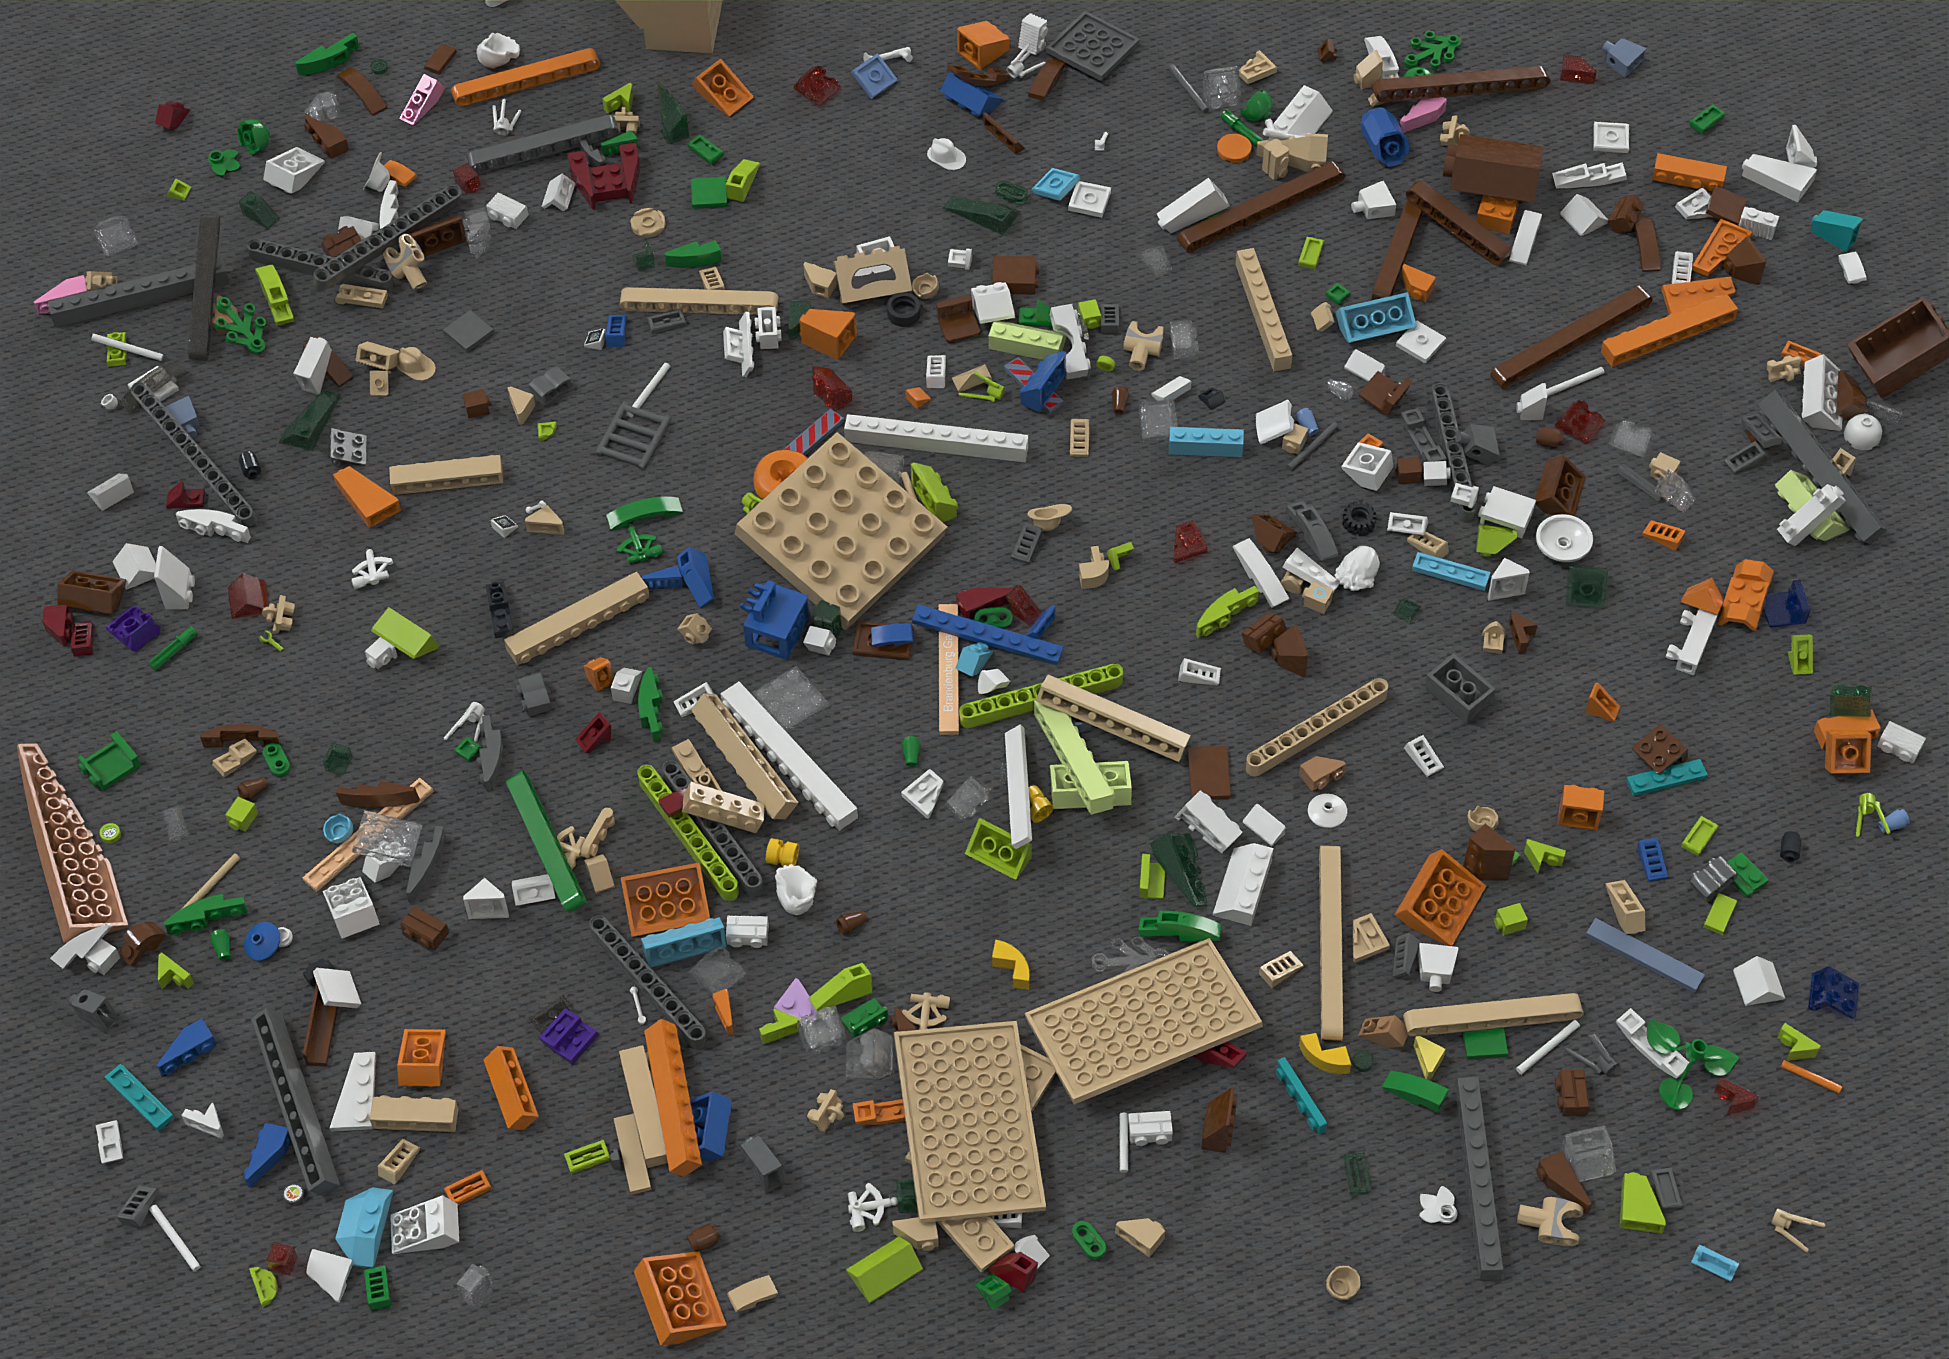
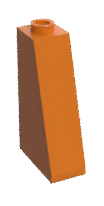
M350 466L333 474L336 486L368 528L401 511L399 500Z

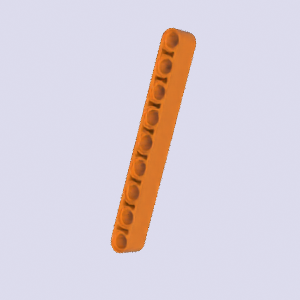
M587 48L459 83L452 87L451 92L456 105L462 107L593 71L600 67V61L595 50Z

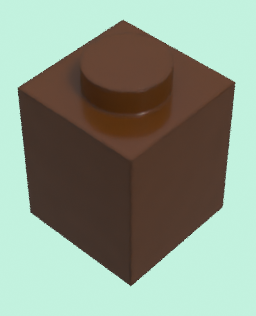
M484 389L462 394L468 418L490 413L488 406L492 405L489 395L485 396Z
M1419 457L1397 459L1395 471L1398 484L1420 482L1421 475H1424V466L1420 464Z

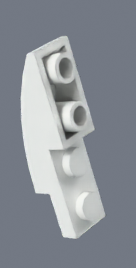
M1382 36L1365 38L1368 53L1370 54L1377 50L1383 61L1381 79H1388L1392 75L1395 78H1399L1398 64Z
M201 509L184 510L176 513L178 523L182 528L192 529L200 535L205 534L211 537L216 532L221 536L226 535L237 542L243 541L245 543H248L251 538L248 527L238 524L235 515Z

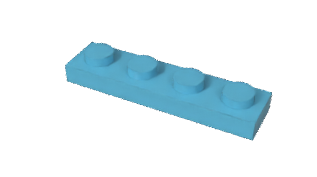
M1417 552L1412 571L1485 591L1490 577V572L1420 552Z

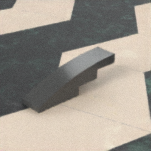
M435 826L433 842H424L421 859L413 858L406 891L408 902L413 903L435 869L445 840L444 826Z

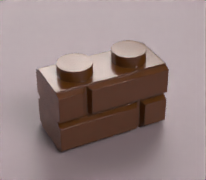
M1632 194L1619 198L1608 219V224L1615 233L1632 230L1644 207L1638 195Z
M344 226L338 230L339 233L335 235L331 233L323 237L324 241H322L321 247L326 256L337 257L362 241L354 226L349 228Z
M1268 612L1244 630L1241 635L1247 648L1261 653L1287 629L1282 617Z
M415 906L412 907L408 915L400 923L402 934L410 940L412 938L418 940L419 944L426 949L430 947L436 950L449 934L446 923Z
M1583 1069L1559 1071L1558 1078H1555L1554 1082L1555 1090H1559L1560 1097H1557L1558 1109H1562L1563 1116L1588 1115L1590 1106L1585 1071Z

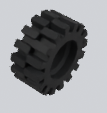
M1354 501L1353 505L1349 503L1348 507H1345L1343 511L1342 525H1344V529H1347L1348 533L1352 531L1355 536L1356 533H1359V536H1362L1363 533L1368 535L1369 531L1372 532L1376 525V510H1374L1372 505L1369 507L1367 502L1365 505L1363 501H1360L1359 504H1357V501ZM1361 515L1366 518V521L1358 522L1352 517Z

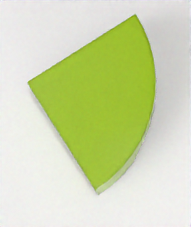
M556 422L538 423L539 441L546 440L554 434Z

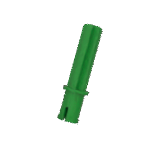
M1229 110L1221 114L1220 118L1229 124L1232 130L1236 129L1255 146H1257L1258 141H1263L1261 137L1241 122V118H1237Z
M189 626L180 636H175L173 642L149 661L150 667L153 670H157L178 651L186 648V645L198 636L196 630Z

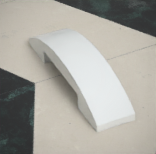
M1631 1008L1616 1020L1617 1025L1629 1041L1654 1065L1675 1078H1678L1683 1073L1689 1062L1678 1051L1672 1052L1670 1050L1666 1055L1654 1051L1647 1040V1028L1644 1026L1646 1022Z

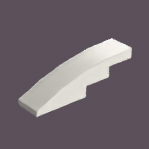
M1623 162L1605 167V163L1588 168L1586 164L1552 173L1556 188L1600 186L1627 180Z
M390 180L385 190L380 210V229L398 218L397 209L399 204L397 195L399 191L396 181Z
M1250 538L1233 546L1248 577L1254 580L1259 592L1264 593L1271 608L1289 600L1287 593L1272 568Z

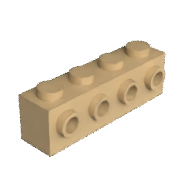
M690 782L683 796L682 812L753 833H757L764 821V804L693 782Z
M383 1095L373 1097L369 1120L373 1129L455 1132L458 1106L456 1100L450 1098H442L441 1100L429 1097L414 1099L407 1096L391 1098Z

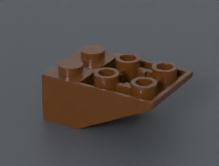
M1232 1087L1207 1103L1201 1144L1202 1150L1226 1153L1227 1146H1231L1238 1096H1234V1088Z

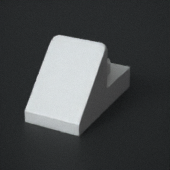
M211 1103L205 1115L197 1110L190 1111L185 1109L182 1118L186 1125L218 1138H223L224 1134L213 1103Z

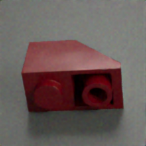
M180 102L159 104L155 124L169 129H178L190 112V108L184 107L185 104Z
M67 605L44 606L42 622L46 632L61 645L68 646V639L72 637L70 624L73 623L72 612H69Z
M1022 1252L1003 1256L992 1264L988 1271L1024 1292L1035 1280L1038 1262Z

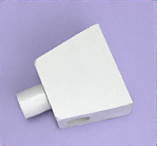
M1384 181L1360 190L1358 201L1351 204L1354 213L1363 211L1367 219L1395 216L1396 203Z
M1419 944L1418 962L1421 981L1430 982L1429 989L1431 991L1439 992L1442 990V984H1450L1458 947Z

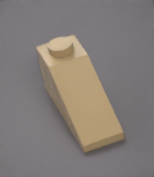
M1622 880L1606 883L1616 917L1625 934H1636L1645 931V910L1627 882Z

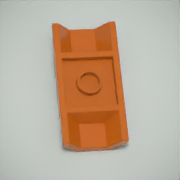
M1747 559L1736 565L1723 602L1718 625L1722 626L1728 621L1744 623L1751 630L1756 631L1774 574L1772 568L1764 562Z

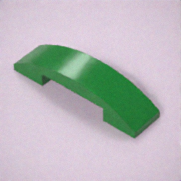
M653 497L621 506L606 516L610 530L613 531L629 527V522L662 514L667 518L683 514L677 497Z

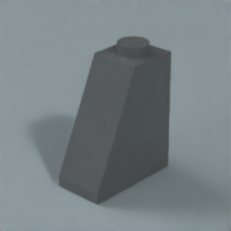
M757 1136L744 1141L741 1145L742 1155L764 1192L767 1193L783 1185L782 1165L761 1137Z

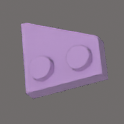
M797 978L794 979L774 1006V1009L798 1017L801 1021V1026L806 1029L811 1027L820 1014L819 1011L816 1012L809 1002L808 998L810 996Z

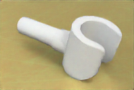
M1104 132L1101 140H1095V150H1104L1105 140L1108 136L1107 132Z

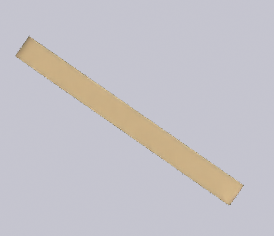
M1320 846L1321 1040L1342 1041L1343 991L1340 846Z

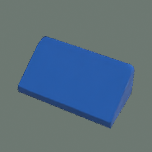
M1054 605L1042 612L1025 636L1036 639L1041 638L1056 618V608Z

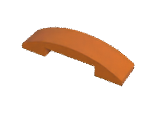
M903 1099L874 1104L873 1100L853 1103L856 1124L881 1125L905 1121Z

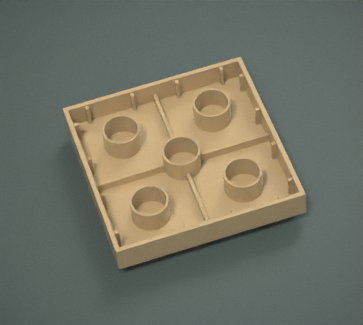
M836 432L737 523L735 535L801 593L808 595L809 600L840 627L847 630L945 536L947 526Z

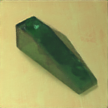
M323 390L285 428L279 443L313 451L338 402L340 394Z

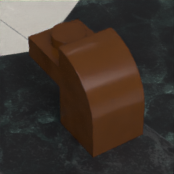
M141 922L133 926L123 936L126 942L118 954L130 966H136L145 950H156L166 933L155 922Z

